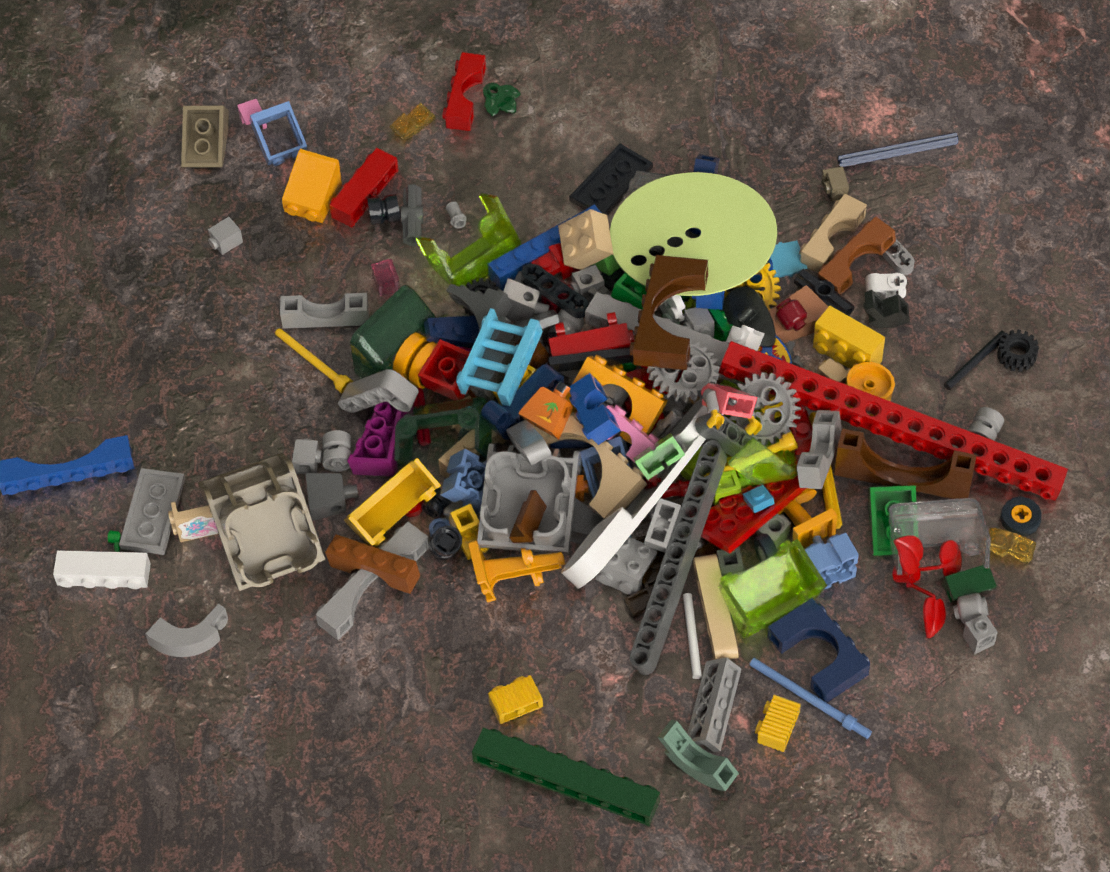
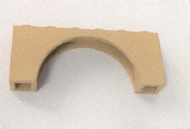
M574 412L569 416L559 440L532 425L544 438L547 445L560 440L575 439L587 442L596 448L602 463V479L599 489L589 505L604 519L621 507L626 509L647 486V483L642 479L644 474L635 466L631 469L627 465L629 461L621 453L615 455L611 451L613 447L606 440L598 445L594 440L586 438L582 431L584 426L581 425Z

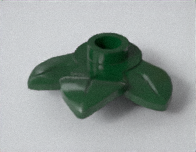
M488 83L483 89V96L486 99L484 107L491 116H495L499 110L514 114L516 112L515 99L520 97L521 93L511 85L500 86L497 83Z

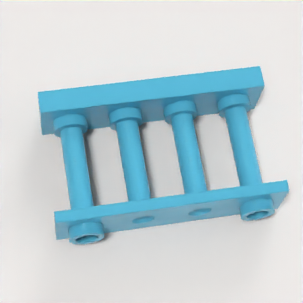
M490 308L487 316L483 317L481 330L464 368L457 375L456 383L461 394L466 395L471 385L497 392L501 404L510 406L542 335L543 330L539 320L530 318L527 326L520 327L499 321L495 310ZM495 329L522 336L519 345L517 344L516 346L490 339ZM486 348L514 355L511 363L508 365L482 358ZM479 366L505 373L503 382L498 384L476 378L474 374Z

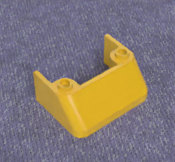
M416 458L406 464L360 504L344 521L367 545H374L376 547L386 539L384 534L389 528L423 499L428 502L437 494L434 490L438 489L441 485L419 459Z

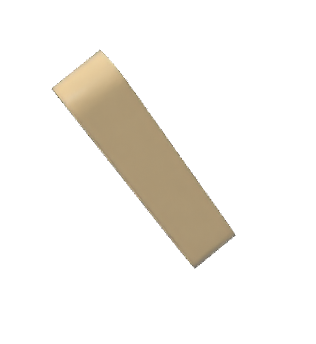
M717 555L694 557V572L714 660L726 657L736 659L738 658V648Z

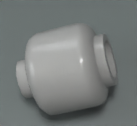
M979 593L960 596L957 599V605L953 606L956 619H961L964 625L966 622L983 614L989 615L986 598L981 597Z

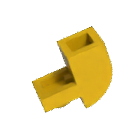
M471 504L450 512L449 515L450 526L456 528L461 534V548L467 560L472 559L468 543L477 541L480 522ZM480 547L483 553L489 550V548Z

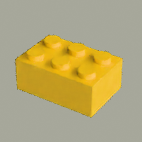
M829 306L815 323L813 348L818 353L825 354L834 359L836 363L838 362L850 369L862 362L878 364L882 362L885 336L832 306Z

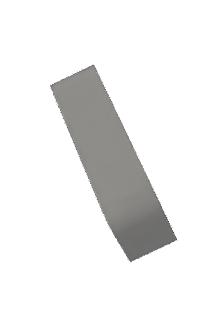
M388 369L347 384L338 405L344 411L354 413L387 401L397 410L409 412L417 397L418 389L399 373Z

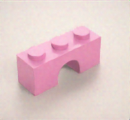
M616 404L615 407L613 405L607 406L614 414L620 430L627 432L631 436L632 446L625 454L635 463L633 458L649 447L652 450L656 448L654 444L659 441L656 436L651 433L648 436L642 431L644 427L635 419L629 420L625 416L627 412ZM616 433L607 440L613 439L618 433Z

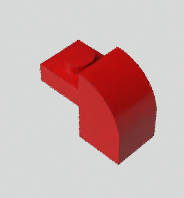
M561 243L549 246L548 253L531 262L540 266L551 275L559 273L563 280L570 277L572 273L580 271V269L564 265Z

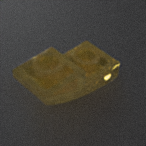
M420 103L408 115L403 113L389 127L405 140L420 132L436 117L428 108Z
M990 528L984 547L1001 557L1010 554L1028 564L1033 558L1037 543L1010 531Z

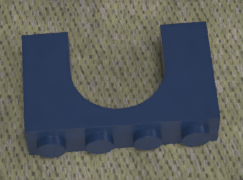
M813 598L768 626L767 638L781 654L808 638L822 639L834 648L837 654L834 662L811 677V690L826 703L869 675L870 661L868 657L856 649L854 641L849 636L846 637L843 634L839 624L835 620H831L823 605L817 604Z

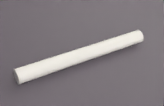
M685 593L683 594L692 677L693 679H700L702 673L692 594Z

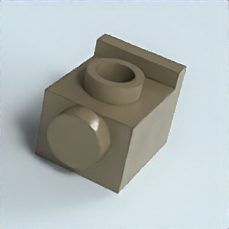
M843 166L822 170L821 183L824 186L825 193L829 194L831 202L840 200L844 194L848 195L849 185Z

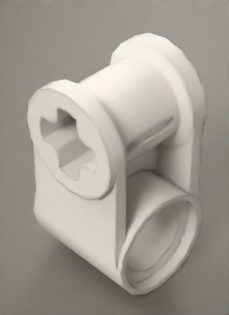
M873 273L865 278L866 292L873 290L882 299L896 295V291H898V295L902 298L906 296L905 287L907 279L901 273Z

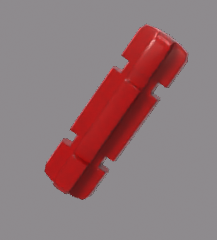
M657 475L649 480L646 477L643 479L647 483V486L644 488L645 490L654 488L658 483H661V478H657Z

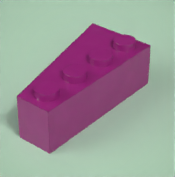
M387 401L375 406L374 414L371 420L367 421L366 429L362 437L358 439L353 455L351 454L347 460L353 475L393 477L397 473L410 411H399Z

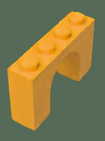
M595 355V357L588 356L573 384L591 373L602 384V387L607 384H616L624 388L632 400V412L629 420L635 419L644 427L642 431L649 436L668 402L667 399L663 398L664 394L659 393V390L655 388L652 391L644 386L645 382L636 377H633V379L627 377L625 370L614 366V368L606 364L607 360L599 355ZM569 391L568 394L566 395L565 399L572 405V403L570 402V399H569V397H571V394H570V391ZM622 431L619 436L632 444L631 436L627 432Z

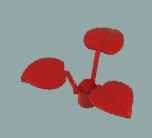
M902 536L893 540L898 550L901 564L895 565L893 568V579L896 583H906L907 588H913L929 596L924 601L923 617L926 637L932 638L945 623V605L942 599H936L935 594L914 583L920 579V571L943 568L944 577L960 572L962 556L959 545L953 540L945 541L941 545L939 552L942 564L919 567V561L923 557L921 540L916 536Z

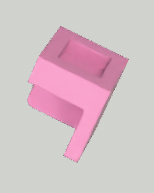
M257 98L237 105L242 124L245 123L246 125L251 124L249 121L251 114L262 111ZM266 123L261 125L263 129L267 128Z

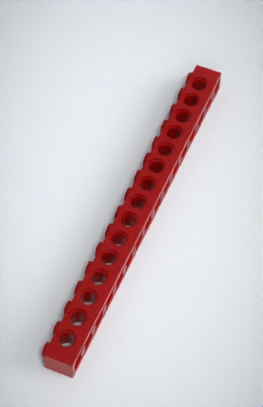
M732 341L729 343L719 373L726 378L735 379L746 384L745 378L748 377L753 381V374H758L759 377H761L762 372L768 375L771 373L776 374V379L781 376L784 377V381L791 383L789 390L796 389L793 397L800 398L796 403L804 405L810 410L840 411V419L850 423L852 426L862 427L873 434L883 435L894 442L909 445L915 450L933 454L939 459L949 460L954 450L970 454L976 453L979 455L976 456L974 470L977 473L996 478L1002 483L1017 486L1023 491L1038 494L1044 499L1056 501L1061 492L1068 471L1065 467ZM772 389L769 394L776 395V392Z

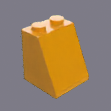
M300 149L282 197L284 212L292 216L297 215L306 218L309 221L323 223L330 210V201L338 195L342 187L339 160Z

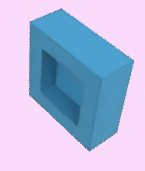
M764 485L743 494L744 501L754 513L775 504L773 496Z

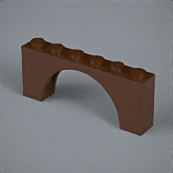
M656 255L654 264H650L649 276L651 278L646 280L645 290L647 294L642 296L643 310L638 312L639 326L634 328L635 342L630 344V355L633 356L634 365L687 370L691 355L690 339L667 332L657 324L653 315L665 300L676 294L687 291H705L709 276L708 260Z
M842 428L837 447L834 475L891 487L916 486V492L968 502L977 455L954 450L950 459L942 464L923 468L908 467L890 462L877 455L867 445L863 432Z

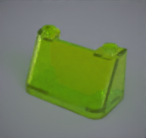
M798 539L792 542L786 540L781 543L775 555L740 575H733L730 572L719 579L721 582L718 587L743 639L770 626L809 599L813 598L815 600L827 587L824 579Z

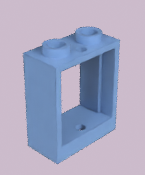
M289 101L250 115L249 121L267 165H280L285 162V159L290 157L296 159L300 149L307 150V144ZM286 116L298 146L271 156L259 126Z
M619 436L607 441L613 447L611 451L615 455L621 453L629 461L627 465L633 469L632 460L625 455L629 449L622 437ZM593 446L580 451L590 491L594 498L599 489V482L593 464L601 462L596 448Z

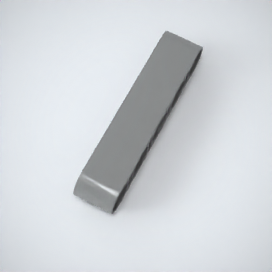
M526 419L506 429L512 444L531 466L552 455L544 438Z

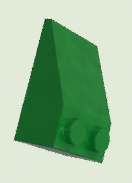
M916 486L867 488L873 556L899 555L893 540L908 535L918 537Z

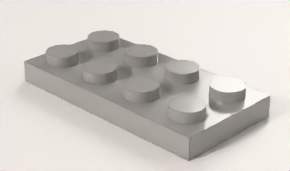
M141 468L119 543L120 549L160 555L165 554L172 529L168 511L172 510L171 502H176L178 507L185 482L184 474Z

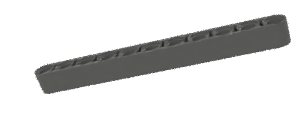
M715 440L707 441L701 448L630 653V662L642 675L651 674L657 666L727 462L725 451ZM679 554H682L680 558L676 559ZM676 574L674 578L668 580L670 576ZM668 595V597L662 601V598ZM661 616L658 621L654 622L657 617ZM654 637L651 642L647 643L648 639ZM647 658L644 663L640 664L641 660Z

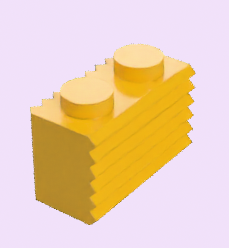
M531 675L528 677H518L506 686H496L488 693L489 703L500 725L543 707V698Z
M773 695L771 701L767 700L763 710V714H766L763 721L759 720L755 730V734H758L757 743L784 752L799 716L801 704L777 695Z

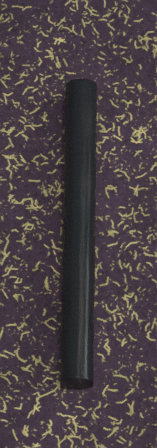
M1001 330L944 383V387L947 390H951L999 345L1000 339L1004 336L1005 332Z

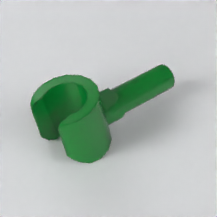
M110 530L108 533V543L114 544V552H120L119 543L122 535L119 531Z

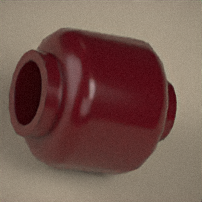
M788 298L776 307L775 317L785 330L794 329L798 331L806 325L805 320L808 317V313L798 300Z

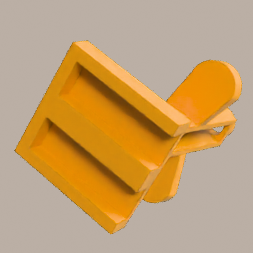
M805 489L777 513L780 515L782 512H785L796 526L793 528L792 553L797 559L801 557L802 549L814 544L812 539L815 536H820L823 539L827 536L830 538L836 535L837 514L833 508L812 518L800 505L815 497L817 493L815 489Z
M477 541L468 543L477 583L480 584L487 603L496 600L493 587L500 580L531 574L535 586H540L541 583H544L541 572L561 569L562 565H566L562 551L533 555L531 549L521 548L522 556L486 560Z

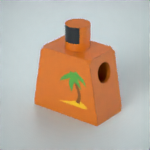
M562 382L557 384L553 392L545 387H540L518 414L530 424L559 440L573 410V406L565 399L571 388Z

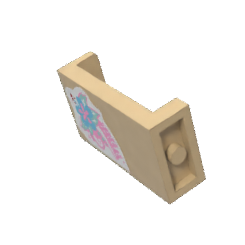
M171 502L172 510L168 511L169 519L172 524L173 533L179 536L180 542L218 534L209 505L178 512L176 502Z

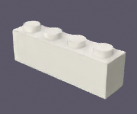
M57 551L53 575L57 585L67 588L72 586H84L86 588L99 586L110 589L117 587L139 589L148 587L151 563L147 553Z

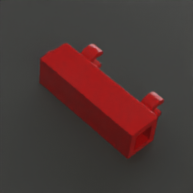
M612 312L607 313L609 325L607 327L566 335L562 322L555 324L557 337L548 339L553 357L630 347L631 342H635L633 330H628L627 323L617 324L616 314Z

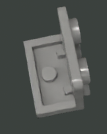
M628 537L604 568L596 575V580L604 585L620 590L624 594L632 595L641 591L642 577L657 556V550L646 547L644 543Z

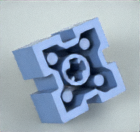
M463 449L450 456L446 471L450 474V477L444 479L440 495L454 503L461 500L463 502L462 507L471 504L475 513L478 514L481 511L487 460L481 463L479 462L480 456L467 449Z
M847 533L831 536L826 544H824L820 536H815L812 539L814 544L805 549V562L803 563L802 572L814 593L830 588L833 583L839 582L840 584L856 577L857 567L855 564H858L859 554Z

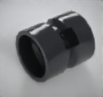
M397 194L385 195L383 199H380L379 196L367 198L371 225L383 224L384 220H387L389 223L401 221Z
M452 526L438 528L429 541L431 554L440 560H447L453 557L462 544L460 532Z

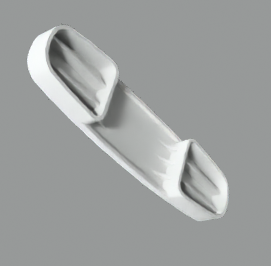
M701 398L688 410L671 433L685 455L670 466L664 462L662 465L665 469L657 474V478H661V483H658L654 488L643 489L626 510L621 507L599 522L563 567L561 573L578 589L591 581L604 568L706 440L697 432L695 427L698 417L709 414L707 407L702 405Z

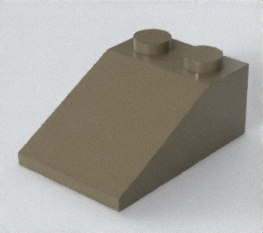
M183 106L182 168H223L229 125V110L225 106Z

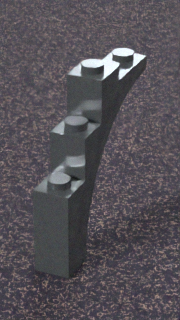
M450 284L447 288V293L455 303L467 308L475 315L479 330L482 327L483 317L487 316L490 308L495 310L499 321L511 324V321L506 316L513 305L504 291L487 288L485 293L480 291L473 292L463 285L456 286ZM495 329L490 340L509 344L515 334ZM486 348L482 358L508 365L511 363L514 355ZM478 366L474 377L499 384L504 380L505 373ZM469 386L475 396L488 401L495 399L493 391Z

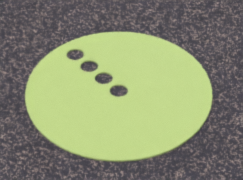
M690 172L656 179L634 191L623 201L614 214L610 226L613 255L617 263L630 277L646 286V280L651 278L649 276L650 264H654L656 257L652 256L649 250L654 246H661L665 249L663 256L708 260L709 276L705 291H687L676 294L681 296H700L731 289L757 274L770 259L777 241V224L769 204L748 185L723 175ZM689 228H698L701 231V235L697 238H689L685 235V232ZM671 237H679L683 240V244L679 247H670L667 241ZM636 255H643L647 261L641 266H636L631 263V259Z

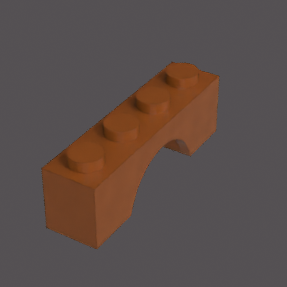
M875 216L871 221L863 225L862 230L856 236L854 235L849 239L847 245L842 250L840 249L834 254L833 259L828 264H824L819 269L818 277L822 281L831 282L834 285V290L842 295L853 284L850 271L852 262L864 254L882 255L896 242L895 230Z
M335 534L325 552L330 567L347 573H351L354 569L372 572L382 578L391 588L411 594L421 576L416 561Z

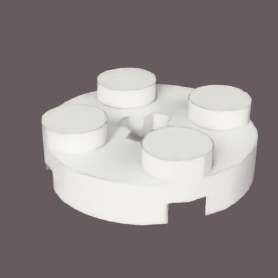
M680 295L668 298L659 306L663 313V318H668L676 324L684 322L682 310L685 309V305Z

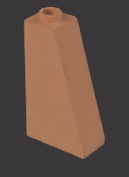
M807 285L788 297L791 300H798L808 313V317L805 320L806 325L800 330L795 331L793 329L787 331L782 327L775 317L778 305L769 310L774 323L775 333L783 343L814 333L815 323L828 308Z

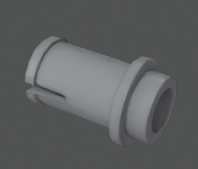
M448 203L446 210L451 218V225L457 229L464 227L467 218L462 214L458 203Z

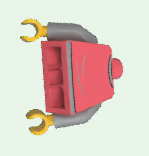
M708 383L702 388V405L706 406L708 413L712 415L707 421L709 428L715 425L718 430L724 422V417L721 414L744 417L745 420H748L750 423L745 427V431L749 435H756L762 429V424L754 418L756 416L754 412L756 396L729 386Z

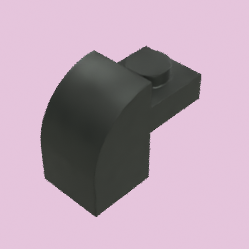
M873 290L864 292L865 302L863 306L868 314L869 324L872 326L894 328L910 322L909 304L900 295L897 294L882 299Z

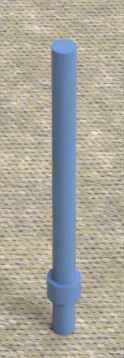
M753 658L751 660V667L842 723V727L849 731L853 730L866 739L870 737L872 731L858 723L857 719L852 715L842 713L758 659Z

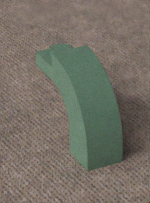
M670 720L657 737L666 748L664 753L686 774L708 787L726 791L739 774L727 757L713 755L698 746L676 720Z

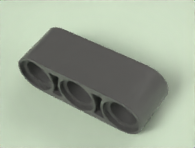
M711 414L697 418L695 422L697 432L708 441H717L725 453L731 457L738 458L753 454L756 451L757 443L755 438L724 415H722L724 422L718 430L715 425L712 428L707 426V421L712 416Z

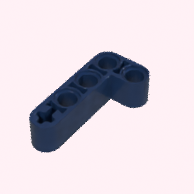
M544 364L517 390L510 406H501L491 400L484 405L481 415L492 430L505 440H509L506 429L524 420L518 414L523 406L540 387H545L553 392L559 382L564 383V376L548 364Z

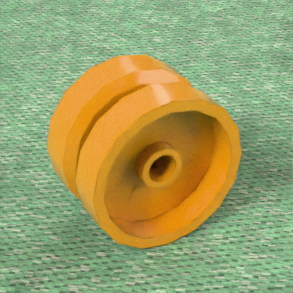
M415 332L411 334L401 345L395 356L393 371L399 373L406 380L409 379L410 383L416 387L425 388L418 377V373L437 343L427 341L426 336Z
M862 362L853 366L849 370L845 383L848 386L891 401L895 387L894 377L891 372L883 365L874 362Z

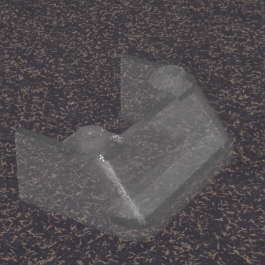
M963 498L897 503L890 506L891 550L897 575H902V567L898 550L893 540L908 535L918 537L923 547L941 546L945 541L953 540L959 545L963 553L970 556L980 554L984 568H989L991 538L981 505L977 500Z

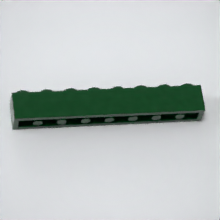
M483 727L472 750L473 762L647 826H650L660 803V792L653 786L637 784L628 777L621 778L615 776L606 769L599 770L593 768L584 761L571 760L562 753L549 752L540 745L533 746L527 744L518 737L511 738L505 736L496 729L489 730Z

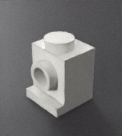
M742 325L741 328L732 326L726 342L730 343L732 341L758 351L764 333Z

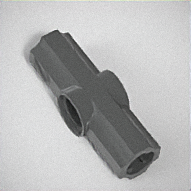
M415 184L408 185L403 189V206H401L403 243L409 246H416L418 243H421L422 189Z

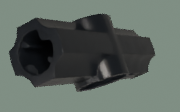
M804 268L794 279V284L799 288L807 285L828 307L832 306L850 317L854 310V305L836 292L831 282L822 281L810 270Z

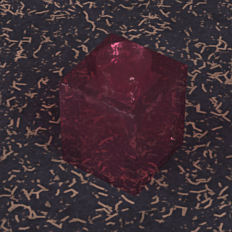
M391 258L371 264L372 276L380 296L400 291L399 277Z

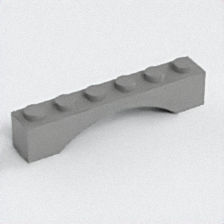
M407 522L403 527H399L394 532L393 537L388 542H384L379 549L417 561L429 549V539L426 534ZM363 569L353 573L349 577L348 582L342 588H338L326 604H322L318 608L316 613L318 626L339 640L354 625V614L363 592L379 576Z

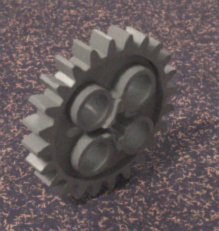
M690 339V357L692 358L689 360L688 368L683 371L680 380L677 383L675 382L682 370L648 366L649 380H654L653 387L660 386L659 393L668 392L667 398L675 395V401H678L679 397H683L684 402H687L688 397H691L694 402L697 396L703 399L701 396L702 388L708 383L716 384L719 378L718 372L720 367L716 366L718 360L712 359L713 352L706 353L707 346L700 348V342H696L693 345Z
M765 372L761 373V377L758 374H753V381L746 377V385L738 383L740 391L757 397L754 411L765 408V405L773 406L780 402L783 403L780 407L766 409L765 413H755L756 416L754 418L759 417L762 424V429L756 435L752 434L757 445H759L760 441L764 446H767L769 441L771 444L777 443L776 438L780 439L783 433L790 432L789 427H797L793 420L800 419V416L795 414V411L801 410V407L795 406V403L800 400V398L793 397L796 389L789 390L791 383L785 382L783 384L784 377L779 376L776 379V374L773 373L769 377ZM772 389L776 392V397L773 401L768 397ZM777 411H780L782 418L777 423L774 415ZM731 416L729 418L730 420H736V424L744 430L750 423L744 417Z

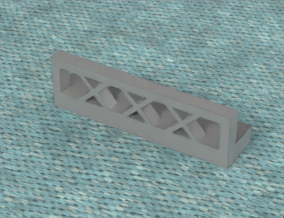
M727 657L706 661L687 732L697 745L703 744L713 752L721 751L741 673V668ZM718 667L717 672L711 677L713 668ZM713 686L712 692L706 697L707 691ZM707 707L706 713L700 718L701 712ZM702 727L700 737H695L698 730Z

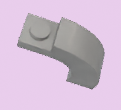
M218 603L201 623L191 628L175 627L160 617L145 633L148 644L157 651L174 657H190L206 652L220 641L218 630H222L228 620L227 612Z

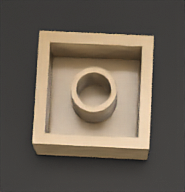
M590 209L558 225L564 265L582 270L613 255L607 215Z

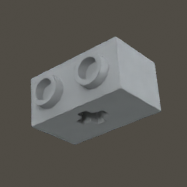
M661 498L658 500L644 546L666 552L681 505Z

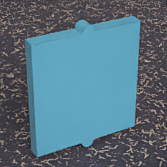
M797 240L787 243L779 242L775 245L770 257L773 262V270L776 271V274L773 276L774 278L792 277L803 268L808 269L807 265L800 262V246Z

